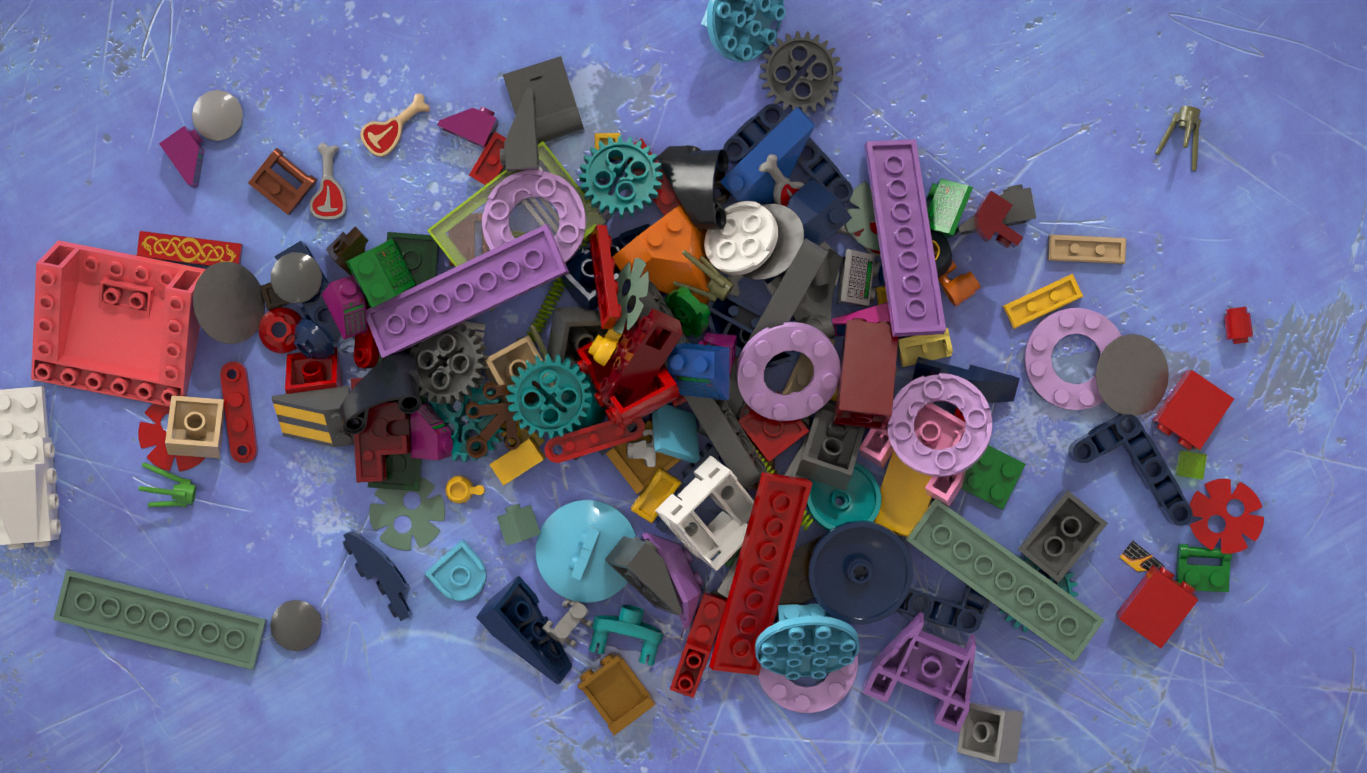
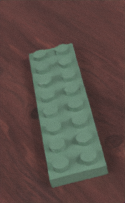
M937 498L933 500L905 539L1074 662L1105 620Z
M70 569L65 572L53 619L251 670L255 669L267 623L266 618Z

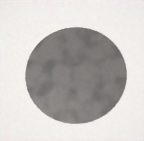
M779 204L761 205L774 216L777 222V243L771 256L763 265L742 276L758 280L768 279L784 272L791 265L804 241V229L797 214L786 206Z
M220 262L208 267L199 277L193 294L194 312L200 326L210 337L222 343L237 344L246 341L258 330L260 321L264 316L265 301L258 280L248 269L237 263Z
M1137 334L1120 336L1110 342L1100 355L1096 368L1097 387L1104 402L1114 411L1123 415L1132 414L1137 416L1145 414L1156 407L1167 389L1169 371L1166 358L1158 345L1149 338Z

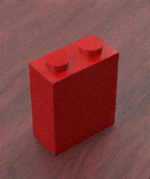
M1186 370L1152 421L1158 425L1156 429L1169 437L1172 434L1178 438L1177 443L1189 451L1192 448L1201 450L1234 401V398L1195 371Z
M1152 565L1116 614L1119 620L1159 648H1162L1198 602V598L1194 594L1196 590L1187 582L1182 581L1180 584L1173 579L1175 575L1167 568L1162 566L1159 569Z

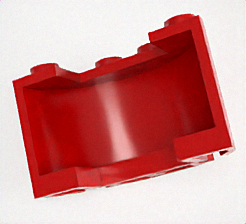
M622 334L621 338L619 339L618 343H620V341L622 340L623 334ZM593 341L576 350L580 358L577 361L581 372L584 371L590 378L597 392L594 394V397L601 408L604 406L607 408L605 413L612 424L616 422L620 427L624 428L679 398L677 383L666 368L659 370L640 400L623 408L617 398L612 396L610 400L613 407L606 405L602 400L600 386L603 379L609 377L613 371L612 358L610 357L604 367L597 363L593 355L588 353ZM619 385L615 393L621 395L625 387Z

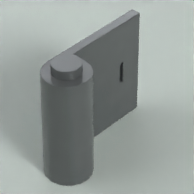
M561 56L503 74L515 115L518 112L527 88H533L536 99L538 144L542 141L547 142L584 130Z

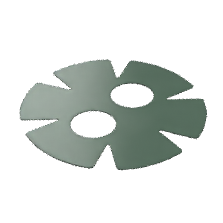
M863 182L853 190V195L849 200L859 209H846L852 217L846 223V227L850 234L864 228L857 242L869 249L880 251L878 235L872 233L869 228L871 220L875 218L871 189L866 182Z
M635 258L632 272L630 262H628L616 280L619 292L617 300L618 304L621 305L622 314L612 329L619 334L623 333L626 318L627 330L635 324L644 307L639 298L646 297L648 293L649 273L647 271L641 277L646 263L640 258ZM626 279H630V290L626 296H622V286ZM632 295H635V307L631 313H628V300Z
M421 477L420 491H412L419 494L421 503L418 508L413 510L406 508L403 504V497L406 493L411 492L409 490L378 488L374 493L375 496L386 504H370V522L373 530L388 526L380 536V539L385 544L399 550H411L413 535L418 546L422 548L439 534L440 530L430 523L429 520L444 521L445 506L441 495L426 499L435 488L431 482ZM405 515L410 518L412 526L408 532L399 533L395 530L394 520L398 516Z

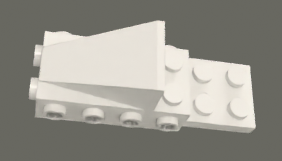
M44 386L0 390V545H8V549L25 548L24 543L34 542V547L50 546V541L60 539L61 523L58 519L59 498L56 494L55 484L57 473L53 460L55 448L52 437L48 436Z

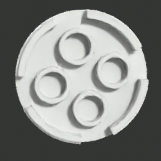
M742 201L725 208L726 225L722 230H707L704 247L707 258L719 271L728 275H743L759 268L771 256L778 239V226L774 216L759 203Z

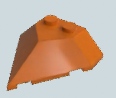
M682 204L674 208L611 257L614 258L615 266L620 272L628 262H630L632 272L635 258L642 259L646 266L641 277L648 271L649 280L656 286L659 292L670 294L673 290L679 289V287L673 285L674 281L710 292V289L707 288L710 277L682 254V251L686 250L697 260L700 261V257L703 256L708 261L704 247L706 231L695 227ZM691 292L700 303L708 305L710 299Z

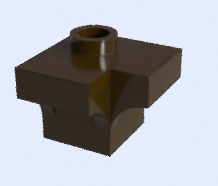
M355 226L348 234L342 232L327 247L326 251L351 276L352 274L345 261L365 252V246L369 240Z

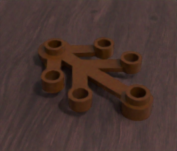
M532 381V385L540 389V384ZM488 382L484 384L482 392L485 398L493 400L497 396L513 394L508 390L507 386L515 384L496 386V384ZM488 388H495V392L493 394H486V390ZM529 392L525 395L524 401L533 402V399L538 394ZM508 401L479 405L477 402H469L466 405L465 412L471 419L496 414L478 436H472L466 441V450L472 458H481L486 454L488 449L486 442L505 421L506 435L503 440L505 446L509 450H515L519 447L520 439L517 436V424L512 417L516 411L510 412L508 406L514 402ZM471 407L478 408L475 414L469 413ZM510 438L516 439L513 445L508 444ZM473 442L480 443V446L476 449L471 447Z

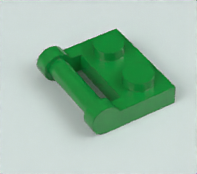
M1179 544L1177 549L1176 581L1180 584L1182 581H1185L1196 591L1229 592L1232 554L1222 553L1221 548L1210 550L1206 547H1188V544ZM1187 558H1220V566L1187 564Z

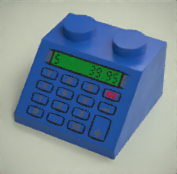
M691 343L675 345L668 356V373L677 383L679 393L685 396L728 400L730 347Z

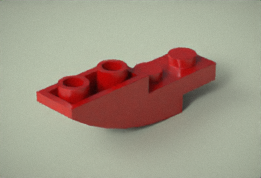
M704 591L680 656L670 690L694 698L723 617L727 602L726 598Z

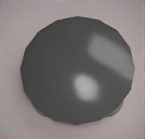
M291 252L283 255L275 262L271 271V284L274 292L281 299L289 303H303L319 293L322 284V272L319 264L313 257L304 253Z
M287 601L279 606L272 616L270 625L272 636L280 646L287 650L299 651L307 649L316 642L320 635L322 626L321 614L306 601Z

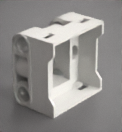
M709 456L694 471L697 478H694L677 497L671 494L655 512L696 558H700L714 570L718 571L742 546L754 500L738 482L737 477L730 469L719 463L714 457ZM709 495L725 512L722 511L706 526L694 510ZM720 551L721 553L712 561L711 559Z

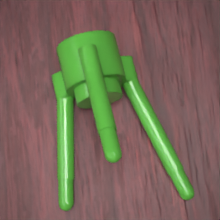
M142 463V467L180 483L179 485L175 484L173 490L139 486V491L170 495L173 500H176L149 502L148 507L180 506L187 508V504L193 505L196 496V485L191 484L190 479H184L148 463Z

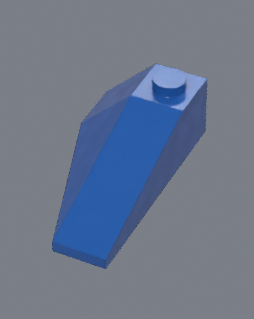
M796 107L720 182L740 202L752 201L760 205L773 204V190L776 182L769 172H760L759 166L766 162L770 154H774L778 157L777 167L784 177L789 179L816 125L799 107Z

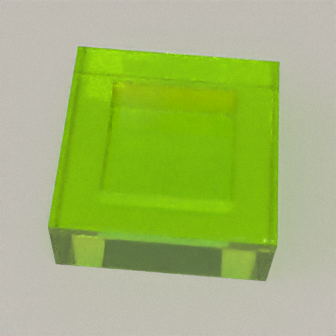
M1180 450L1176 476L1203 480L1207 454Z

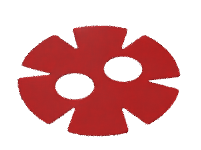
M152 404L145 411V415L155 424L140 422L138 429L141 448L156 445L147 456V459L157 467L170 471L174 457H176L179 471L189 470L200 464L206 457L168 455L165 445L167 431L161 427V419L164 415L169 414L170 407Z
M1216 479L1205 483L1211 498L1196 491L1189 504L1193 516L1203 518L1190 524L1193 534L1200 543L1210 550L1214 549L1220 538L1222 553L1232 554L1247 549L1248 546L1242 534L1256 541L1264 525L1263 516L1249 514L1262 508L1259 498L1252 489L1241 482L1238 483L1233 494H1231L1230 479ZM1232 499H1238L1244 504V513L1239 517H1233L1227 512V503ZM1213 515H1219L1225 520V529L1220 533H1214L1208 527V520Z

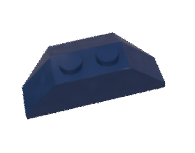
M729 294L724 301L718 298L715 302L709 301L707 306L711 314L708 317L710 331L713 334L737 335L736 357L738 358L764 312ZM794 350L783 351L773 356L765 368L795 360L799 352Z

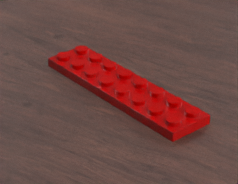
M762 472L709 667L712 670L759 675L761 664L756 658L755 642L758 636L774 623L813 483L809 479Z

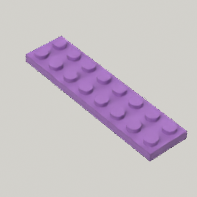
M916 139L866 141L864 147L893 337L944 334L946 325Z
M545 224L404 291L373 308L367 309L366 318L381 357L385 359L391 354L404 351L569 273L550 226Z

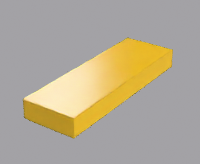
M1070 274L1002 307L1012 329H1015L1082 298L1083 294L1074 275Z

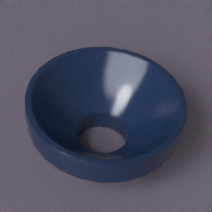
M305 318L298 322L295 326L294 344L306 358L327 359L335 353L333 344L317 325Z

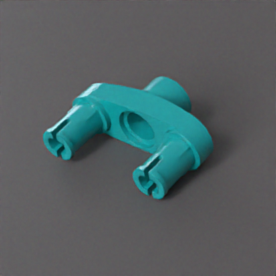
M622 605L620 616L599 615L594 617L592 624L594 631L588 650L595 653L597 643H600L598 654H604L608 634L611 632L644 640L638 661L645 664L649 654L648 665L653 666L655 665L658 645L662 643L664 633L660 629L642 622L644 615L642 608Z

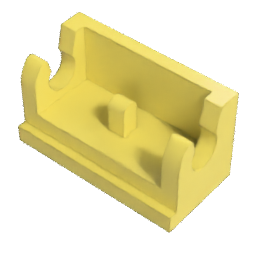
M946 328L944 334L917 335L898 339L897 350L901 367L915 365L918 357L936 360L952 356L953 353L948 328Z

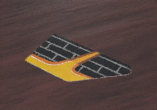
M1134 541L1129 544L1120 556L1123 561L1136 571H1149L1152 565L1159 569L1162 566L1164 567L1161 562Z

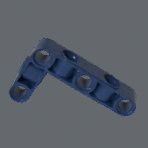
M774 103L766 105L726 141L723 147L726 152L727 148L731 145L739 146L742 152L738 157H731L728 154L729 163H739L788 116L782 107ZM775 111L779 115V120L775 123L768 122L765 118L766 112ZM809 138L805 148L812 151L813 159L805 161L799 156L796 165L806 176L809 175L834 196L835 187L843 186L846 188L847 197L837 199L842 205L847 203L853 195L852 185L818 145Z
M1132 414L1117 415L1111 420L1093 428L1070 444L1069 456L1073 461L1079 463L1091 462L1118 446L1124 445L1132 459L1131 464L1146 489L1151 491L1158 503L1157 507L1165 519L1171 524L1184 526L1191 521L1193 512L1154 442L1136 416ZM1125 418L1131 421V429L1128 432H1124L1121 429V422ZM1084 444L1088 449V453L1081 459L1077 455V448ZM1153 462L1157 466V473L1151 477L1147 473V467ZM1177 507H1181L1183 510V516L1180 520H1175L1173 512Z
M966 585L962 600L958 603H953L910 587L906 599L896 611L913 617L922 612L924 613L925 621L965 633H973L979 629L990 601L968 585ZM924 598V609L915 611L913 609L914 600ZM966 614H972L974 618L973 624L969 627H963L962 618Z

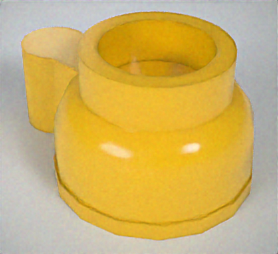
M608 329L605 337L598 334L588 353L593 355L594 360L604 367L613 354L616 343H618L623 333L619 334L613 329Z
M459 475L452 477L447 482L445 492L450 501L462 504L469 501L473 494H484L485 487L483 485L473 486L469 478Z

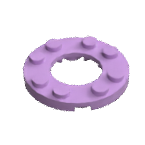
M525 170L512 174L502 180L490 193L482 215L483 234L490 250L515 239L511 234L509 221L510 214L518 203L532 197L543 198L552 203L558 211L560 223L554 238L564 262L567 263L581 246L586 230L585 209L575 189L560 176L543 170Z
M1069 308L1057 311L1043 319L1032 330L1026 342L1024 350L1026 376L1036 392L1045 401L1056 407L1068 410H1083L1095 407L1104 402L1097 387L1096 374L1092 379L1081 384L1063 381L1057 376L1052 367L1051 355L1053 348L1063 337L1070 334H1080L1090 338L1098 347L1101 355L1110 342L1122 335L1109 319L1095 311L1084 308Z
M784 322V325L770 329L767 327L761 330L747 342L738 358L736 378L744 401L756 413L769 419L791 421L815 413L831 399L839 383L841 373L840 360L830 339L817 328L798 322ZM794 350L804 353L811 359L814 374L811 382L804 390L793 392L789 395L774 393L767 387L764 381V370L773 356L783 351Z
M945 373L927 377L922 376L908 383L894 398L892 416L887 425L888 436L896 455L914 471L933 477L956 475L972 467L985 453L992 435L990 407L977 387L959 376ZM936 401L948 402L955 405L963 413L966 421L965 432L962 439L953 447L933 450L924 446L917 439L914 431V421L918 412L927 404Z
M858 654L852 664L829 673L822 682L814 686L804 687L796 685L791 680L786 679L784 675L769 671L762 666L758 678L765 692L780 706L800 713L819 712L834 706L849 692L857 675Z

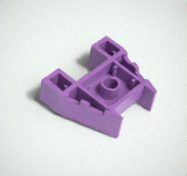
M919 612L873 660L863 682V693L887 703L897 681L939 698L940 700L934 710L935 724L959 733L970 708L976 650L975 635L971 633L964 648L922 631L924 613Z

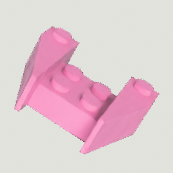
M930 403L918 412L914 421V431L917 439L924 446L933 450L948 449L962 439L966 422ZM887 427L885 430L871 429L859 448L861 456L881 468H884L894 451L889 440ZM966 470L952 476H932L925 487L926 494L934 499L937 498L943 504L950 507L963 486Z

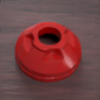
M279 307L268 311L262 317L259 324L258 332L261 342L266 348L275 353L285 354L296 350L297 347L294 344L295 326L303 318L290 308ZM277 322L284 323L287 328L286 334L280 338L272 333V328Z

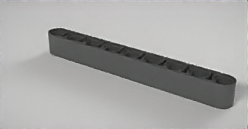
M805 238L748 341L767 327L770 329L790 321L827 256L828 250ZM738 359L732 368L731 374H729V399L725 400L734 416H736L744 401L736 378ZM700 424L697 432L708 437L704 428Z
M649 280L647 296L639 298L644 304L640 314L641 320L644 316H648L652 308L675 318L656 286ZM632 295L627 303L632 311L636 304L635 295ZM683 330V335L676 345L690 343ZM667 358L666 361L664 362V364H665V366H666L667 369H668V358ZM683 395L727 468L737 477L742 487L746 489L758 482L762 472L767 473V469L727 402L722 399Z

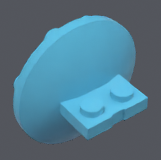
M709 0L701 25L708 29L711 43L721 56L736 62H747L760 56L769 45L774 44L776 41L781 20L784 19L786 14L784 0ZM773 20L778 21L776 30L769 29Z
M579 500L560 507L545 521L540 530L541 534L537 538L536 560L543 579L556 593L572 601L591 603L602 601L615 595L628 583L605 561L606 557L623 536L632 539L636 537L632 525L619 510L604 502Z
M819 604L778 605V623L765 629L755 642V654L761 666L774 673L784 675L788 680H796L800 677L822 679L826 677V674L852 664L859 652V637L856 630L844 621L831 618V615Z

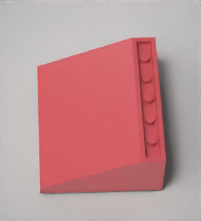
M58 240L36 263L31 380L169 407L171 396L187 397L201 327L194 312L193 294L199 277L206 269Z

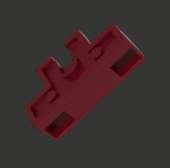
M652 308L648 316H644L642 320L639 316L629 330H627L626 326L620 343H616V348L611 355L613 371L609 377L603 379L600 386L604 404L613 407L610 397L615 396L621 406L625 408L642 398L683 335L680 320ZM619 385L625 387L621 395L615 393Z
M351 378V391L362 378ZM397 402L381 403L369 408L366 428L362 432L354 434L357 483L386 481V455L411 453L409 414L401 412Z

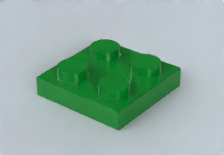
M988 445L983 456L966 470L961 489L1000 509H1004L1026 464Z

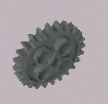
M796 31L795 38L793 39L786 33L785 42L777 38L776 44L778 47L769 45L768 49L772 54L763 55V59L768 63L760 64V69L765 70L766 73L760 74L759 79L767 80V82L761 88L770 89L766 98L774 96L776 98L774 104L783 103L782 109L784 111L788 106L792 107V111L799 107L806 114L807 108L810 107L811 111L815 113L817 104L825 108L824 99L833 100L830 91L838 92L839 90L834 83L842 81V78L836 76V74L842 72L843 69L842 67L835 66L840 61V57L832 58L831 55L836 49L831 48L827 50L828 40L820 44L818 42V34L812 40L810 39L809 31H807L804 38H801L799 31ZM797 49L802 50L806 54V59L797 61L793 58L792 52ZM813 55L816 56L815 61L811 63L805 72L806 78L801 76L789 91H786V86L796 76V69L800 71ZM814 66L823 67L826 72L825 76L821 78L814 76L812 68ZM785 69L789 72L790 78L781 81L776 77V71ZM800 85L806 86L809 89V95L806 97L798 96L795 91L796 87Z
M461 323L419 343L418 347H410L415 352L414 357L419 374L418 390L421 391V397H428V401L433 403L437 401L441 405H445L446 402L454 405L455 399L464 402V394L472 397V387L480 389L477 380H485V377L480 373L481 370L488 369L487 366L482 365V361L489 358L481 354L486 349V346L479 344L482 338L477 335L474 336L475 330L467 329V326ZM453 340V346L448 350V344ZM433 356V357H434L433 364H432L431 366H429V365H428L429 359ZM464 360H467V365L465 369L462 370L461 365ZM447 376V383L442 386V380Z

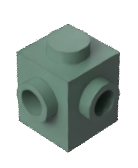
M520 504L505 508V514L497 516L506 546L541 534L531 505L521 508Z

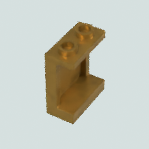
M652 418L645 423V429L653 430ZM650 435L641 436L636 440L626 443L637 442L640 440H646V442H650L651 437ZM626 443L616 445L606 453L636 494L645 489V486L659 467L667 471L682 460L657 452L655 467H648L644 464V459H628L626 457Z
M612 653L608 654L600 661L602 666L595 671L590 668L579 676L581 681L577 685L606 721L609 730L614 736L656 705L654 698L620 653L615 656Z

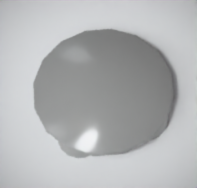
M220 90L209 91L199 97L194 104L192 112L193 125L199 134L208 140H226L236 134L243 126L242 107L238 100L228 92Z

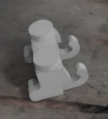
M645 429L642 436L650 435V442L640 440L626 443V457L628 459H644L646 466L655 467L657 452L654 447L653 430Z
M566 598L562 606L566 609L568 606L571 608L553 629L551 628L553 623L550 620L547 621L542 629L555 641H559L562 645L566 643L574 648L577 643L573 639L568 638L571 631L579 622L587 628H591L593 623L584 618V616L586 617L589 614V610L583 604Z

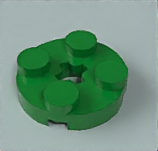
M682 286L679 289L673 290L664 298L675 319L680 320L681 328L686 336L689 337L693 334L695 337H699L707 330L709 326L708 317L711 314L707 305L700 303L687 287Z

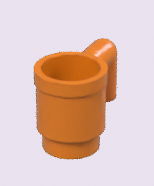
M952 260L950 268L944 275L938 278V281L951 303L957 307L963 301L973 296L975 291L981 287L970 271L950 280L947 274L957 268Z

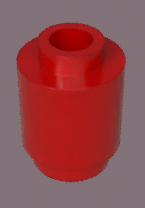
M1247 307L1226 309L1227 316H1224L1227 340L1232 339L1233 344L1248 343V337H1253L1251 315L1247 312Z

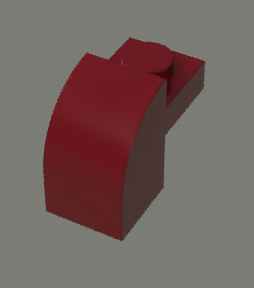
M993 191L986 194L976 210L974 218L976 231L985 242L995 235L997 237L995 241L1005 248L1010 246L1014 248L1019 245L1023 236L1002 223L1013 205Z

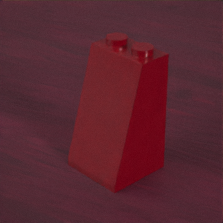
M863 318L847 320L844 328L840 362L841 373L837 388L834 424L880 430L886 429L892 416L898 337H893L891 322L879 321L877 323H870Z

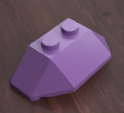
M649 532L642 533L644 541L649 540L658 548L657 553L664 559L682 610L679 617L686 629L690 627L702 594L700 586H703L704 582L698 571L693 572L689 564L693 562V558L687 548L683 549L681 544Z

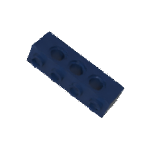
M303 241L297 242L274 256L278 261L283 255L299 252L314 258ZM322 272V284L318 300L303 302L304 307L301 308V311L306 319L312 320L326 334L331 343L335 344L343 339L334 319L332 318V321L328 324H324L321 320L322 312L329 310L322 297V293L330 284Z

